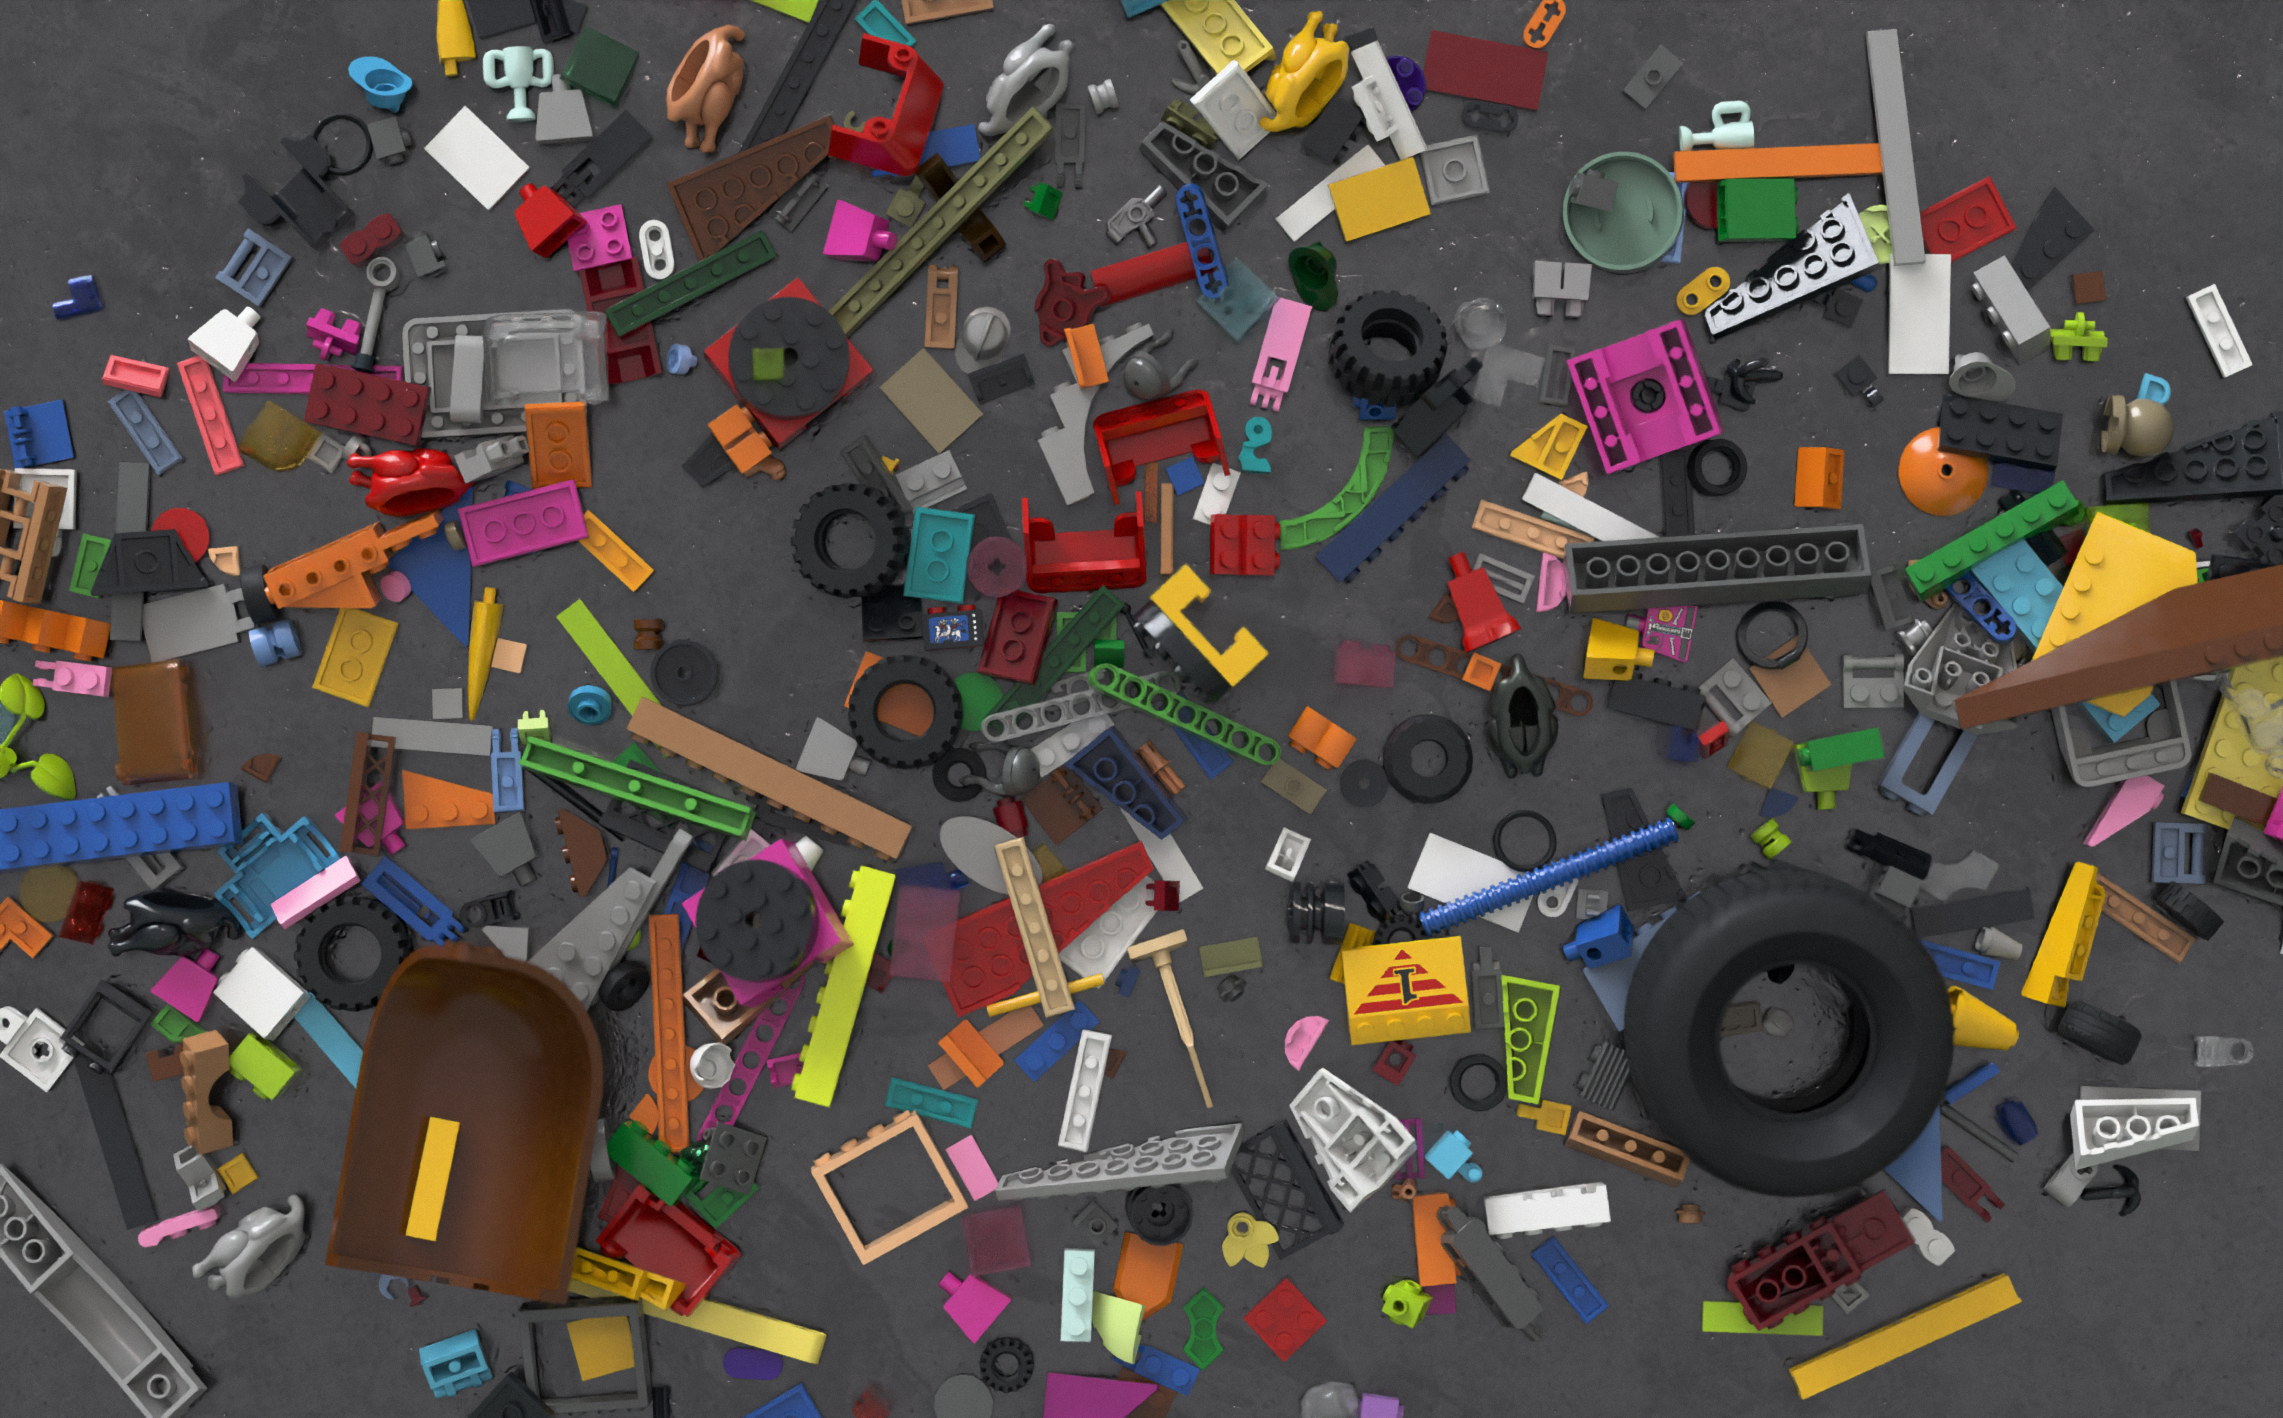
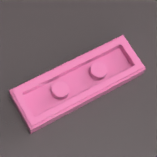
M345 856L270 905L280 925L287 929L361 880L351 861Z

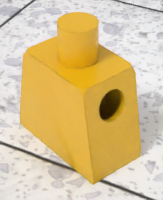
M1593 618L1583 678L1628 681L1632 679L1634 665L1652 668L1655 650L1637 647L1639 637L1637 630Z

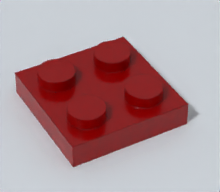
M1287 1277L1243 1317L1244 1321L1283 1362L1327 1322L1324 1316Z

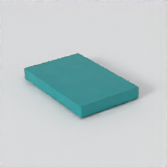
M922 507L915 508L903 596L964 603L976 515Z

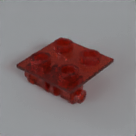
M79 880L58 937L94 944L96 937L100 933L104 914L110 906L114 888L100 885L92 880H88V882Z

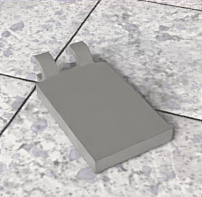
M221 584L144 604L142 626L152 664L239 643L238 633L259 628L258 624L253 623L250 617L239 620L237 618L234 604L244 602L242 589L239 588L228 592L227 585Z

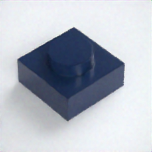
M1130 965L1128 971L1121 970L1115 986L1120 987L1118 994L1127 998L1130 997L1141 971L1140 969Z

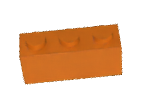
M1448 1192L1416 1194L1412 1198L1420 1286L1455 1284L1456 1276H1461L1460 1269L1441 1245V1235L1446 1231L1440 1224V1221H1438L1436 1214L1439 1207L1455 1206V1199L1449 1198Z

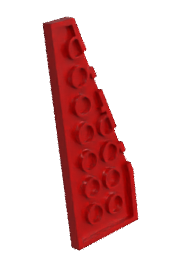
M1142 840L1038 885L1058 953L1065 949L1098 917L1110 909L1116 901L1125 893H1128L1154 869ZM1010 897L922 935L958 1018L1013 995L1033 976Z

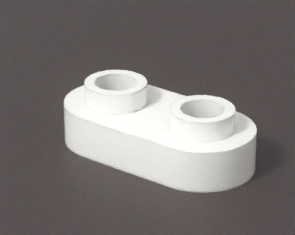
M647 221L642 225L639 232L645 270L653 279L664 280L670 277L675 270L670 232L661 221ZM659 231L660 239L658 241H651V232ZM658 260H663L666 263L665 268L661 271L655 268V263Z
M1575 878L1571 884L1567 881L1563 887L1557 885L1555 890L1549 888L1546 890L1547 893L1544 894L1541 891L1537 899L1540 912L1548 917L1561 915L1566 910L1579 880ZM1550 896H1554L1558 900V904L1554 908L1547 906L1546 901Z

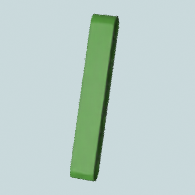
M1107 663L1097 665L1089 672L1088 682L1095 691L1261 767L1273 765L1281 756V748L1273 739L1114 665ZM1101 669L1106 670L1110 674V682L1107 686L1101 685L1097 680V674ZM1128 682H1132L1137 687V695L1133 699L1127 697L1124 692V687ZM1155 694L1160 695L1164 700V707L1161 711L1155 710L1151 705V699ZM1182 707L1187 708L1191 713V719L1188 723H1183L1178 718V712ZM1209 719L1215 721L1218 726L1217 733L1214 736L1209 735L1205 730V724ZM1235 732L1241 733L1244 737V745L1241 748L1235 747L1232 743V736ZM1263 744L1267 745L1271 750V757L1267 761L1259 756V748Z

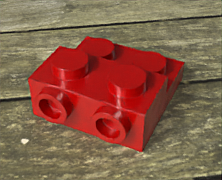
M1212 514L1210 574L1274 575V570H1277L1280 565V555L1278 552H1275V540L1279 539L1281 531L1280 524L1275 522V516Z

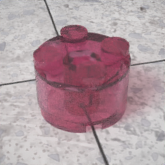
M990 537L984 539L974 547L968 557L967 572L969 579L980 593L988 597L1004 598L1014 594L1022 587L1027 577L1028 566L1025 554L1015 542L1008 538ZM997 559L1000 560L1002 565H1006V570H1001L999 576H995L994 571L989 570V566L994 565Z

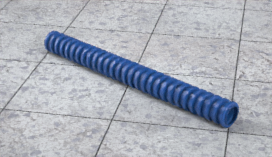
M1669 817L1665 818L1666 822L1661 823V821H1657V825L1652 826V824H1649L1645 830L1641 827L1639 832L1631 831L1629 836L1623 834L1621 839L1618 840L1615 837L1611 843L1605 841L1603 846L1597 844L1595 849L1591 850L1589 847L1586 849L1587 852H1577V856L1571 854L1569 859L1560 858V862L1556 863L1553 861L1548 867L1546 864L1542 865L1543 869L1538 870V868H1534L1532 873L1526 871L1524 876L1516 875L1514 880L1508 878L1506 883L1500 881L1496 887L1492 884L1488 890L1482 888V892L1477 893L1474 891L1472 892L1473 895L1469 897L1466 894L1462 900L1456 898L1454 903L1448 901L1446 906L1443 907L1440 904L1437 906L1438 909L1433 910V908H1430L1428 913L1422 911L1419 917L1425 933L1432 937L1434 932L1440 934L1444 928L1448 931L1452 925L1458 927L1460 922L1466 924L1468 919L1471 918L1474 921L1477 919L1476 916L1481 915V917H1484L1486 912L1492 914L1494 909L1503 910L1502 906L1507 905L1510 907L1512 906L1511 903L1515 901L1518 904L1520 899L1529 900L1531 895L1537 897L1539 892L1547 893L1546 890L1549 888L1555 890L1557 885L1563 887L1567 881L1571 884L1575 878L1581 880L1583 875L1589 877L1591 872L1597 874L1599 869L1607 870L1609 865L1615 867L1617 862L1620 861L1623 864L1626 862L1625 859L1630 858V860H1633L1635 855L1641 857L1643 852L1647 851L1649 854L1652 853L1654 848L1660 850V846L1665 845L1667 847L1672 841L1678 843L1679 837L1674 823Z

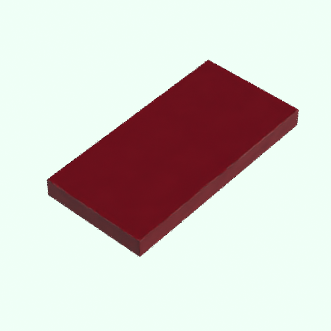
M1431 30L1423 71L1426 78V91L1538 111L1549 52Z

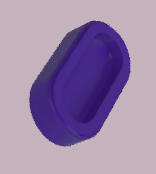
M736 1347L729 1350L725 1355L723 1367L725 1372L733 1378L771 1380L781 1373L783 1359L780 1354L765 1349Z

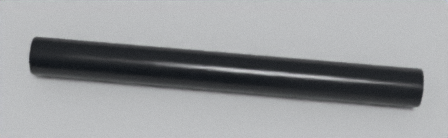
M528 771L599 824L603 812L563 782ZM604 828L621 842H623L626 838L620 834H617L611 830Z

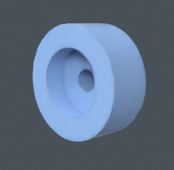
M673 344L669 348L666 356V366L670 373L684 375L690 367L697 365V357L691 354V350L687 345Z

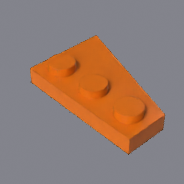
M402 770L406 829L496 824L492 793Z

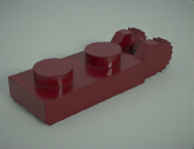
M1946 1144L1941 1149L1942 1182L1968 1208H1972L1988 1223L1992 1217L1977 1201L1985 1195L2000 1210L2005 1204L1951 1147Z

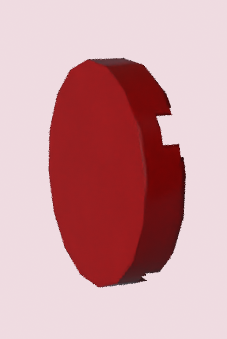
M172 508L163 512L154 521L151 531L175 529L195 563L199 562L206 554L211 543L210 529L206 520L197 512L187 508Z

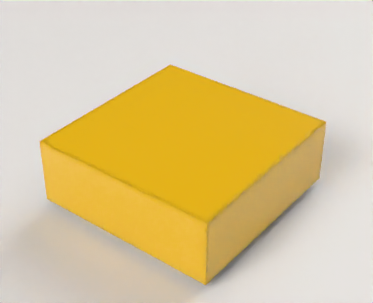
M244 1152L217 1169L232 1194H235L259 1178Z

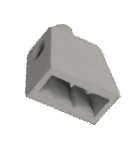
M569 74L552 75L553 92H542L539 94L536 142L538 144L594 140L595 133L584 92L579 89L571 90Z
M817 717L795 770L844 781L848 771L865 777L871 760L855 754L859 746L855 739Z

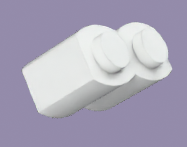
M1907 1206L1900 1213L1916 1239L1914 1245L1923 1258L1940 1266L1955 1252L1954 1246L1948 1237L1933 1229L1932 1223L1925 1214L1910 1206Z

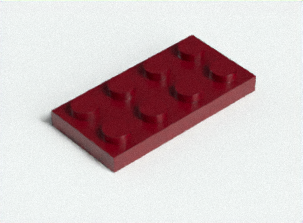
M316 363L304 422L419 446L431 387Z

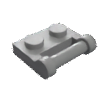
M1843 654V708H1903V654H1893V657H1853L1852 654ZM1853 669H1893V678H1853Z
M1734 658L1730 659L1698 687L1701 689L1700 695L1706 697L1705 704L1720 721H1724L1728 726L1731 738L1772 704ZM1716 685L1742 715L1740 719L1736 721L1710 691L1712 687Z

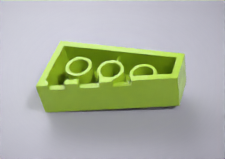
M1501 975L1509 1099L1540 1104L1562 986Z

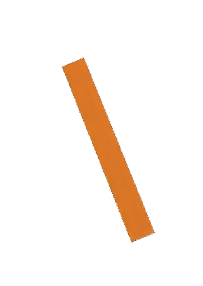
M1879 143L1675 151L1673 153L1676 183L1715 182L1724 179H1788L1883 175Z
M679 913L649 915L659 1139L672 1148V1154L690 1153Z

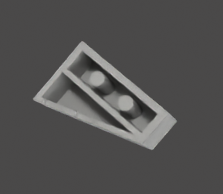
M2005 255L1973 272L1974 284L1971 285V288L1979 301L1983 300L1989 318L1994 325H1997L2018 365L2020 366L2049 350L2050 326Z

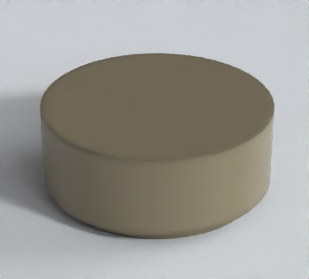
M456 520L445 524L444 531L451 547L455 551L466 548L467 543L460 524Z

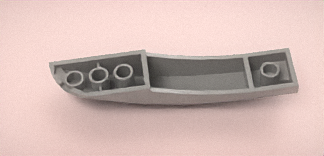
M0 1164V1257L29 1293L35 1295L101 1363L146 1418H180L190 1409L189 1406L208 1389L191 1369L193 1365L148 1311L95 1253L3 1164Z

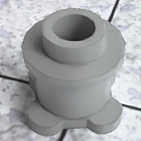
M1915 619L1914 624L1903 631L1897 630L1895 633L1911 656H1915L1917 650L1923 646L1933 630L1925 620L1920 623L1918 619Z

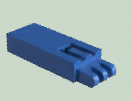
M971 124L931 131L920 165L936 153L941 156L949 168L976 164L981 158L975 125ZM879 169L871 171L872 178L893 175V178L904 177Z
M384 856L361 883L363 887L429 942L435 941L439 946H444V939L447 936L457 943L460 938L451 930L455 927L463 934L468 930L453 917L455 912L389 856ZM423 905H426L436 914L434 915L431 911H428L424 916L433 923L431 927L416 915Z

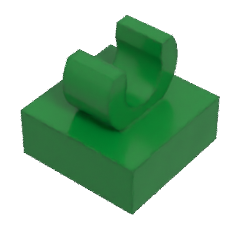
M1041 182L1038 183V186H1029V190L1035 194L1032 202L1024 201L1023 204L1031 212L1053 221L1063 192Z

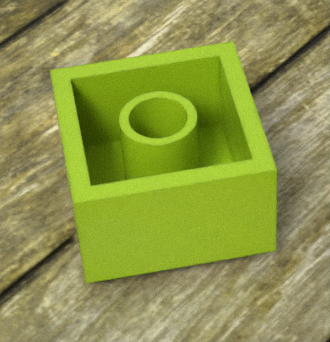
M258 1032L248 1034L229 1057V1065L231 1066L229 1072L241 1081L246 1079L254 1085L252 1090L264 1100L267 1098L274 1100L282 1097L304 1070L269 1040L264 1039Z

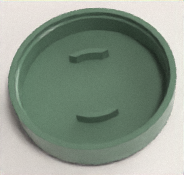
M1634 152L1608 153L1587 163L1578 173L1587 174L1588 169L1604 172V179L1619 183L1612 212L1570 202L1572 196H1569L1568 187L1563 203V221L1573 247L1588 263L1612 273H1634L1657 264L1676 244L1684 219L1682 197L1671 174L1654 159Z

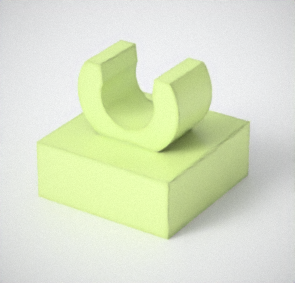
M540 710L539 718L530 719L528 711H524L523 719H518L521 745H527L528 736L551 743V729L544 710Z

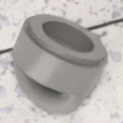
M359 433L354 434L342 451V458L348 461L351 454L357 453L361 456L363 451L365 456H372V451L367 445L368 439Z

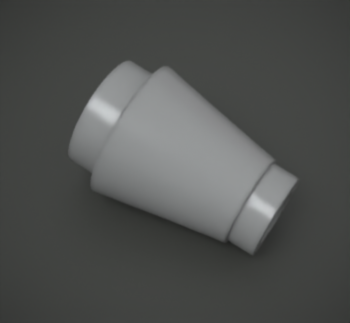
M1983 927L1975 943V948L1981 951L1982 955L2015 961L2020 957L2023 947L2022 944L1994 927Z

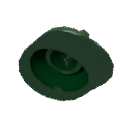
M1314 242L1308 247L1294 248L1289 254L1288 262L1300 297L1307 305L1312 306L1313 309L1322 311L1330 309L1336 303L1338 297L1334 278L1337 269L1336 258L1332 252L1322 246L1321 242Z

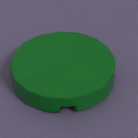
M968 672L954 680L962 698L963 720L960 728L967 731H981L983 718L1004 695L1000 686L991 677L980 675L977 672Z

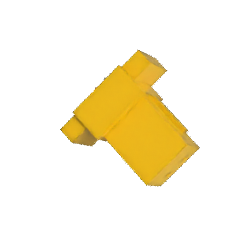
M882 456V460L893 475L894 471L898 469L900 460L896 458L893 461Z

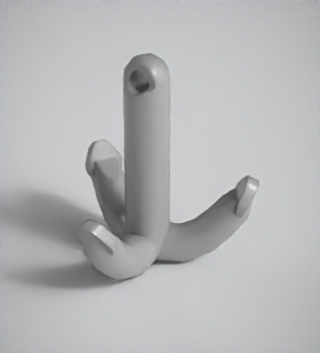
M1182 39L1178 41L1177 48L1192 73L1196 84L1188 83L1176 77H1173L1171 81L1179 89L1190 94H1197L1216 74L1211 67L1208 76L1205 74L1189 43Z

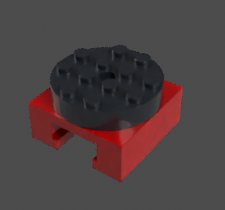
M799 277L768 301L749 311L735 327L704 350V359L743 406H746L757 425L763 430L778 451L807 429V423L840 397L845 399L869 380L873 373L870 365L845 336L838 321L820 305ZM782 352L796 354L797 362L791 366L783 364L780 359Z

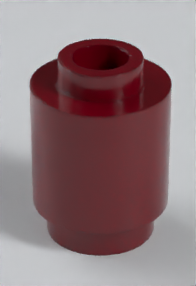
M1014 796L998 800V807L992 808L997 825L1017 838L1029 835L1027 831L1029 824L1022 801H1015Z

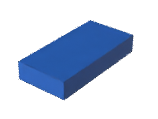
M1988 1061L1946 1089L1942 1098L1947 1104L1951 1105L2001 1071L1995 1063Z

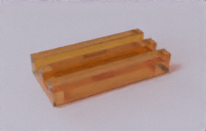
M1147 462L1146 524H1157L1158 462Z

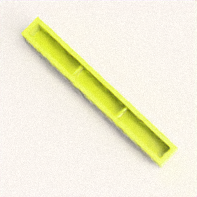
M862 865L859 871H853L849 888L854 889L851 900L845 899L841 917L846 918L844 928L854 945L827 962L824 974L829 975L826 987L820 986L816 1003L821 1004L818 1016L812 1015L808 1032L812 1033L810 1045L804 1044L799 1061L804 1062L801 1074L795 1073L791 1087L792 1091H796L794 1098L831 1107L895 884L896 875Z

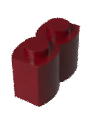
M386 213L372 219L364 230H358L349 234L343 239L339 247L353 266L362 267L377 258L380 251H386L397 246L406 234L396 219L390 213Z

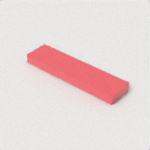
M200 356L178 362L177 365L215 476L245 467L211 365Z

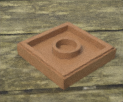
M1799 635L1764 658L1777 659L1793 650ZM1807 647L1800 656L1801 659L1782 670L1763 669L1755 665L1748 668L1781 718L1832 685Z

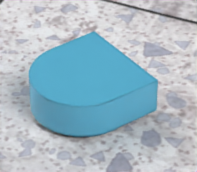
M2145 373L2137 399L2149 398L2164 405L2171 395V388L2168 382L2163 378Z

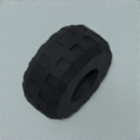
M1422 714L1403 721L1393 730L1384 748L1383 764L1389 782L1398 793L1411 801L1431 804L1453 797L1464 787L1472 771L1473 752L1467 735L1456 723L1439 715ZM1430 740L1442 746L1446 754V764L1441 773L1427 778L1418 775L1413 770L1410 763V754L1415 745L1421 741Z

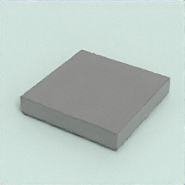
M1478 135L1426 145L1427 150L1420 152L1431 206L1490 194Z

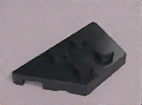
M175 529L115 533L91 589V596L207 588L208 582L197 568L193 557L184 547L183 541Z

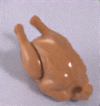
M724 25L701 36L686 53L669 83L666 95L667 118L674 123L680 119L685 121L687 136L684 143L687 148H699L700 146L702 153H712L716 149L715 138L717 130L728 116L735 96L740 91L743 79V59L732 50V46L728 42L729 38H733L737 42L744 38L745 32L739 27ZM698 125H705L702 143L698 136Z

